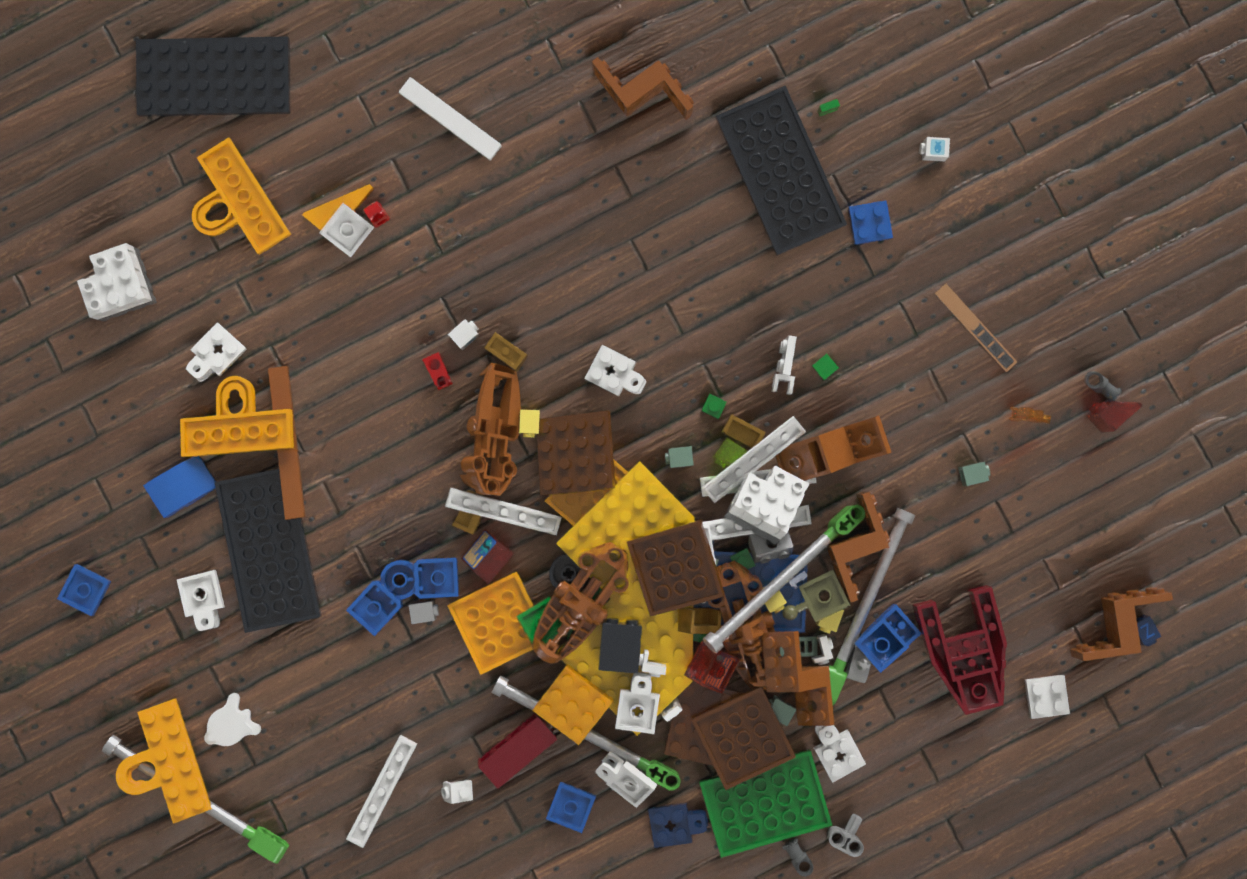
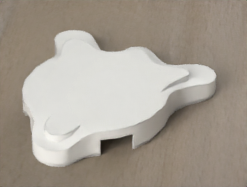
M230 694L226 705L210 716L207 723V733L204 736L207 744L231 746L239 742L244 736L257 735L261 732V726L251 720V711L249 709L239 710V694Z

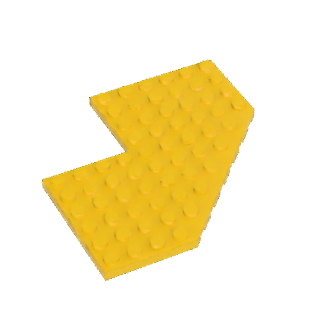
M639 461L615 485V488H612L556 544L579 567L578 560L581 552L591 550L604 543L612 542L628 554L627 579L629 586L622 593L613 591L609 597L610 599L603 605V608L608 611L607 618L619 619L618 622L626 623L627 619L638 620V624L642 625L640 654H644V649H647L649 651V662L666 664L665 675H660V677L651 676V693L660 694L658 716L693 682V634L678 631L679 609L650 617L627 541L694 522V516ZM617 550L612 551L609 555L610 559H619L620 552ZM589 555L582 558V563L585 565H589L593 561V558ZM600 560L589 577L592 578L594 576L602 582L600 586L602 589L616 569L604 560ZM617 578L614 582L616 587H622L625 584L623 578ZM601 624L594 629L578 648L563 658L562 661L614 700L609 708L617 715L620 690H630L634 673L601 671L598 669ZM639 666L638 672L648 673V672H642L641 666ZM640 707L632 709V712H635V716H639V713H643V710ZM633 731L637 736L641 733Z

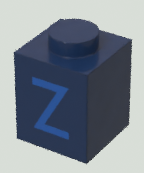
M1143 614L1136 618L1140 644L1151 646L1157 642L1156 639L1160 638L1161 634L1152 618Z

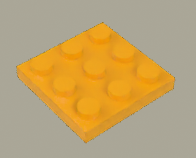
M566 665L532 711L580 745L614 699Z

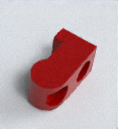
M377 201L363 209L376 228L390 220L382 205Z
M440 352L422 359L438 390L453 384Z

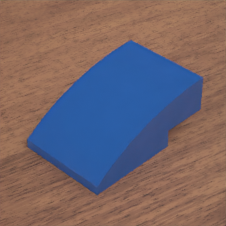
M197 456L176 465L143 486L163 518H169L216 489L214 483L216 481L201 457Z
M892 604L864 631L854 644L881 673L905 652L909 645L922 633L896 604Z

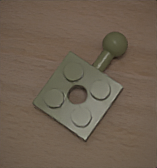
M831 570L798 586L805 601L796 606H785L782 614L785 619L794 620L798 613L809 608L814 621L818 622L851 606L835 570ZM826 590L829 592L830 597L827 601H822L820 593Z

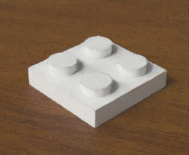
M342 203L319 233L351 257L374 227Z
M1064 675L1025 679L1029 716L1031 719L1070 714Z

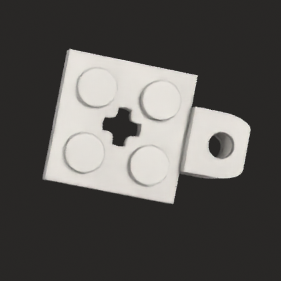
M217 322L191 349L196 356L188 363L186 370L199 382L206 380L213 372L221 376L247 349ZM216 345L223 346L221 354L219 352L214 353Z
M788 336L783 342L781 341L779 353H782V359L778 360L776 372H779V374L774 375L771 392H777L779 381L788 382V395H791L793 392L795 377L790 376L797 338L795 336Z
M604 345L601 346L584 378L617 396H620L623 388L633 394H641L646 384L644 377L633 371L636 365L635 361ZM614 366L615 373L606 375V368ZM635 381H638V384L636 386H633V383Z
M212 570L177 579L185 617L193 616L196 628L199 631L219 627L220 619L216 609L224 608L225 605L217 571ZM199 588L205 591L203 599L196 595L199 592Z
M634 673L630 690H620L615 729L654 734L660 694L651 693V676L648 673ZM640 707L643 713L635 716V712H632V709Z
M834 725L825 727L815 726V731L821 744L814 747V750L832 783L866 765L848 730L839 733ZM838 752L841 754L845 753L842 760L835 759Z
M609 752L604 757L602 764L596 770V774L607 782L606 785L636 808L657 786L655 782L640 772L634 765L628 761H623L612 752Z

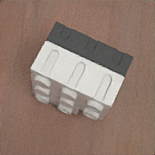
M125 243L89 256L94 266L95 275L89 276L86 279H80L77 282L90 318L104 322L109 320V318L118 317L129 311H135L146 305L157 303L152 292L150 280L147 278V272L141 260L139 249Z
M774 466L763 479H759L756 475L749 473L738 486L724 517L776 544L787 534L790 528L789 525L796 515L797 508L801 504L809 483L777 466Z

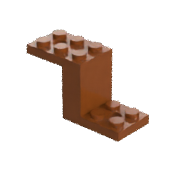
M597 57L592 61L594 75L626 117L661 91L665 92L685 120L692 116L694 107L692 105L694 104L692 98L682 92L681 84L677 79L673 80L670 76L671 72L665 63L661 64L658 60L621 88V81L616 75L614 77L609 72L611 69L604 60L601 61Z
M875 416L790 444L775 457L779 468L806 481L892 452L880 416ZM865 435L870 437V444L866 443ZM794 458L798 460L799 467L795 466Z
M870 492L856 494L860 506L865 510V521L869 530L827 546L836 575L851 603L858 600L859 590L857 585L851 581L850 577L853 574L850 566L845 563L889 548V535L887 531H883L881 524H884L881 514L876 511L877 501Z
M1149 587L1145 588V591L1128 590L1126 594H1107V597L1101 598L1108 643L1107 641L1095 642L1096 645L1088 646V644L1076 645L1077 648L1070 649L1071 656L1082 661L1142 653L1134 606L1173 600L1172 592L1164 591V588Z
M798 631L763 633L762 642L767 692H795L798 726L834 725L829 666H802ZM780 647L784 649L783 657L779 653ZM812 701L817 705L816 711L812 708Z

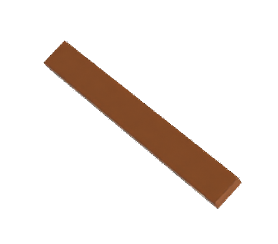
M289 367L269 368L273 410L291 409L293 414L294 448L277 450L285 520L304 518L306 515Z

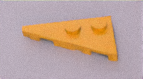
M370 184L304 212L302 215L319 230H322L342 203L355 212L374 188Z

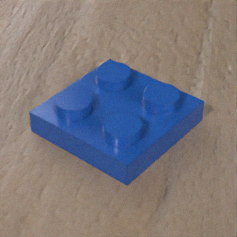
M887 200L848 207L854 245L893 238Z
M75 564L57 599L90 616H94L111 581Z
M560 781L546 819L582 833L596 795Z

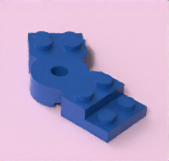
M457 558L419 559L414 564L406 560L391 562L383 569L381 580L372 581L346 611L372 635L376 636L403 607V599L413 594L419 599L458 597ZM398 574L403 575L405 578L403 585L396 582Z

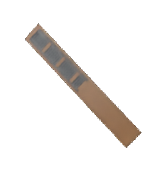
M947 284L935 293L1006 372L1017 363L1013 356Z

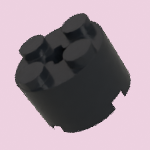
M566 553L562 554L553 561L550 567V581L555 588L563 581L571 584L581 568ZM567 568L574 571L571 578H568V575H564Z

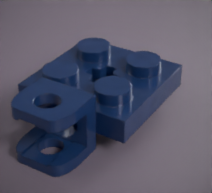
M687 803L651 807L648 809L654 848L693 843L692 835L703 833L708 827L707 812L705 810H691L688 812ZM668 821L676 825V827H673V830L666 828Z

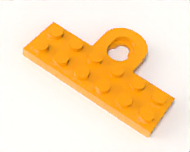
M229 137L197 157L217 189L198 201L193 208L192 222L198 231L208 236H218L239 224L259 255L291 235ZM218 203L226 204L228 214L224 219L212 222L206 219V214L212 206Z
M230 376L219 384L216 391V416L180 419L181 457L184 458L294 448L292 410L256 412L255 389L250 381L240 376ZM232 390H238L243 400V408L236 414L231 413L228 407V399Z
M175 698L137 712L149 749L129 756L119 764L116 771V781L120 789L127 794L139 795L162 787L173 824L213 809L177 699ZM147 761L154 765L156 772L149 781H136L132 778V772L141 763Z

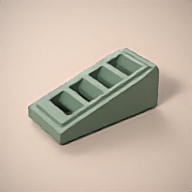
M799 636L801 657L818 656L817 636ZM801 641H804V652H801ZM808 641H812V652H808ZM780 647L779 653L783 657L784 649Z

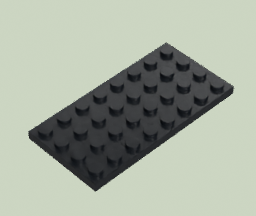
M289 37L136 39L137 115L139 117L291 114Z
M786 85L716 115L717 123L776 256L847 225Z
M279 469L214 482L244 632L248 633L322 617L302 518L285 520Z

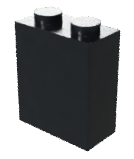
M607 618V621L602 623L598 669L601 671L638 674L642 625L638 624V620L627 619L625 623L618 622L619 619Z

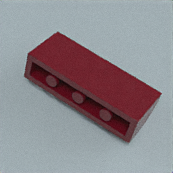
M534 713L477 760L478 767L498 789L558 739L547 722Z

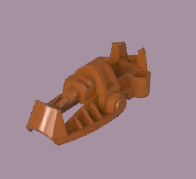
M491 363L479 374V376L484 377L478 396L476 415L469 418L467 423L470 438L475 439L474 454L462 459L461 468L466 475H460L465 485L475 489L479 495L501 496L517 473L516 464L511 461V454L507 453L508 441L513 442L519 436L521 401L517 371L498 363ZM501 380H506L500 406L494 407L492 406L494 387H497ZM485 458H492L490 476H487L488 462H486Z
M604 543L591 550L581 552L578 560L581 569L571 584L565 581L560 582L554 590V594L539 620L532 643L533 651L543 661L553 664L557 663L578 648L594 629L607 618L608 611L603 608V605L613 591L622 593L627 590L629 586L627 579L628 554L614 543ZM614 550L620 552V557L617 560H612L609 557L610 553ZM586 555L593 558L592 563L589 565L582 563V558ZM600 560H604L616 570L596 598L593 599L592 597L602 584L599 579L593 576L583 591L580 589ZM617 578L625 580V584L622 587L614 585ZM557 618H559L562 624L557 630V635L554 639H549L545 643L542 641V638ZM570 629L574 630L558 652V641L562 636H566Z
M734 560L716 567L722 587L742 582L748 602L762 590V583L759 577L753 575L737 561ZM727 569L734 571L730 577H725L723 573ZM752 581L758 583L755 589H749L748 584ZM726 596L721 597L717 601H708L711 607L720 608L724 623L732 618ZM743 598L732 601L735 614L745 606ZM760 608L723 643L727 653L735 657L733 665L751 689L762 687L763 690H767L765 669H762L760 663L762 660L760 652L763 651L762 635L765 632H775L773 626L775 623L772 614L769 611L761 613ZM743 654L750 656L752 662L755 663L757 668L756 675L750 676Z

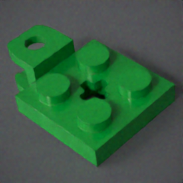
M550 597L516 616L531 644L533 643L539 619L551 599ZM557 618L542 638V641L545 643L549 639H554L557 635V630L562 624L559 618Z

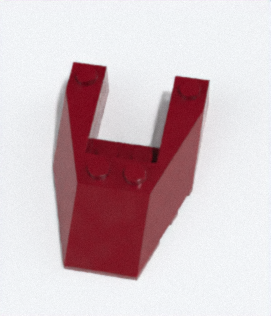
M987 585L968 590L978 630L945 638L936 602L928 600L912 605L931 664L965 715L1004 705V670L1006 668L1005 653L1007 641L993 589Z

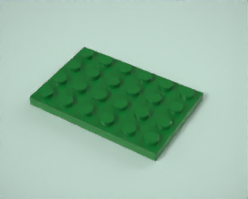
M811 750L796 753V758L725 790L719 776L699 781L721 858L833 826Z

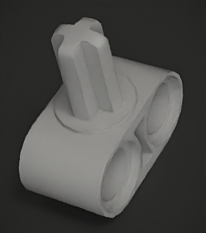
M855 645L847 665L846 678L865 683L871 662Z
M852 814L845 829L837 826L830 827L826 833L830 844L850 856H860L863 853L864 846L855 834L862 822V818ZM835 833H840V839L833 841L832 836ZM852 842H857L858 847L856 849H849V845Z

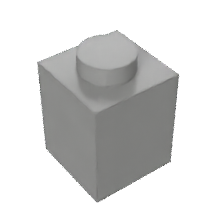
M434 600L409 605L411 624L435 621L437 616H439L438 604L434 603Z

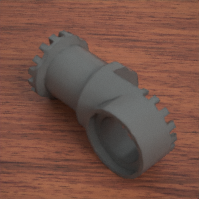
M1090 371L1084 377L1085 384L1097 394L1101 393L1109 399V402L1115 401L1122 392L1121 388H1116L1110 384L1109 380L1099 372ZM1095 374L1099 377V382L1096 385H1091L1089 377Z
M797 838L789 840L790 843L786 842L782 846L783 850H786L791 857V863L799 875L810 876L813 872L812 861L806 852L801 850L797 843ZM801 862H808L810 864L808 871L802 872L799 869Z

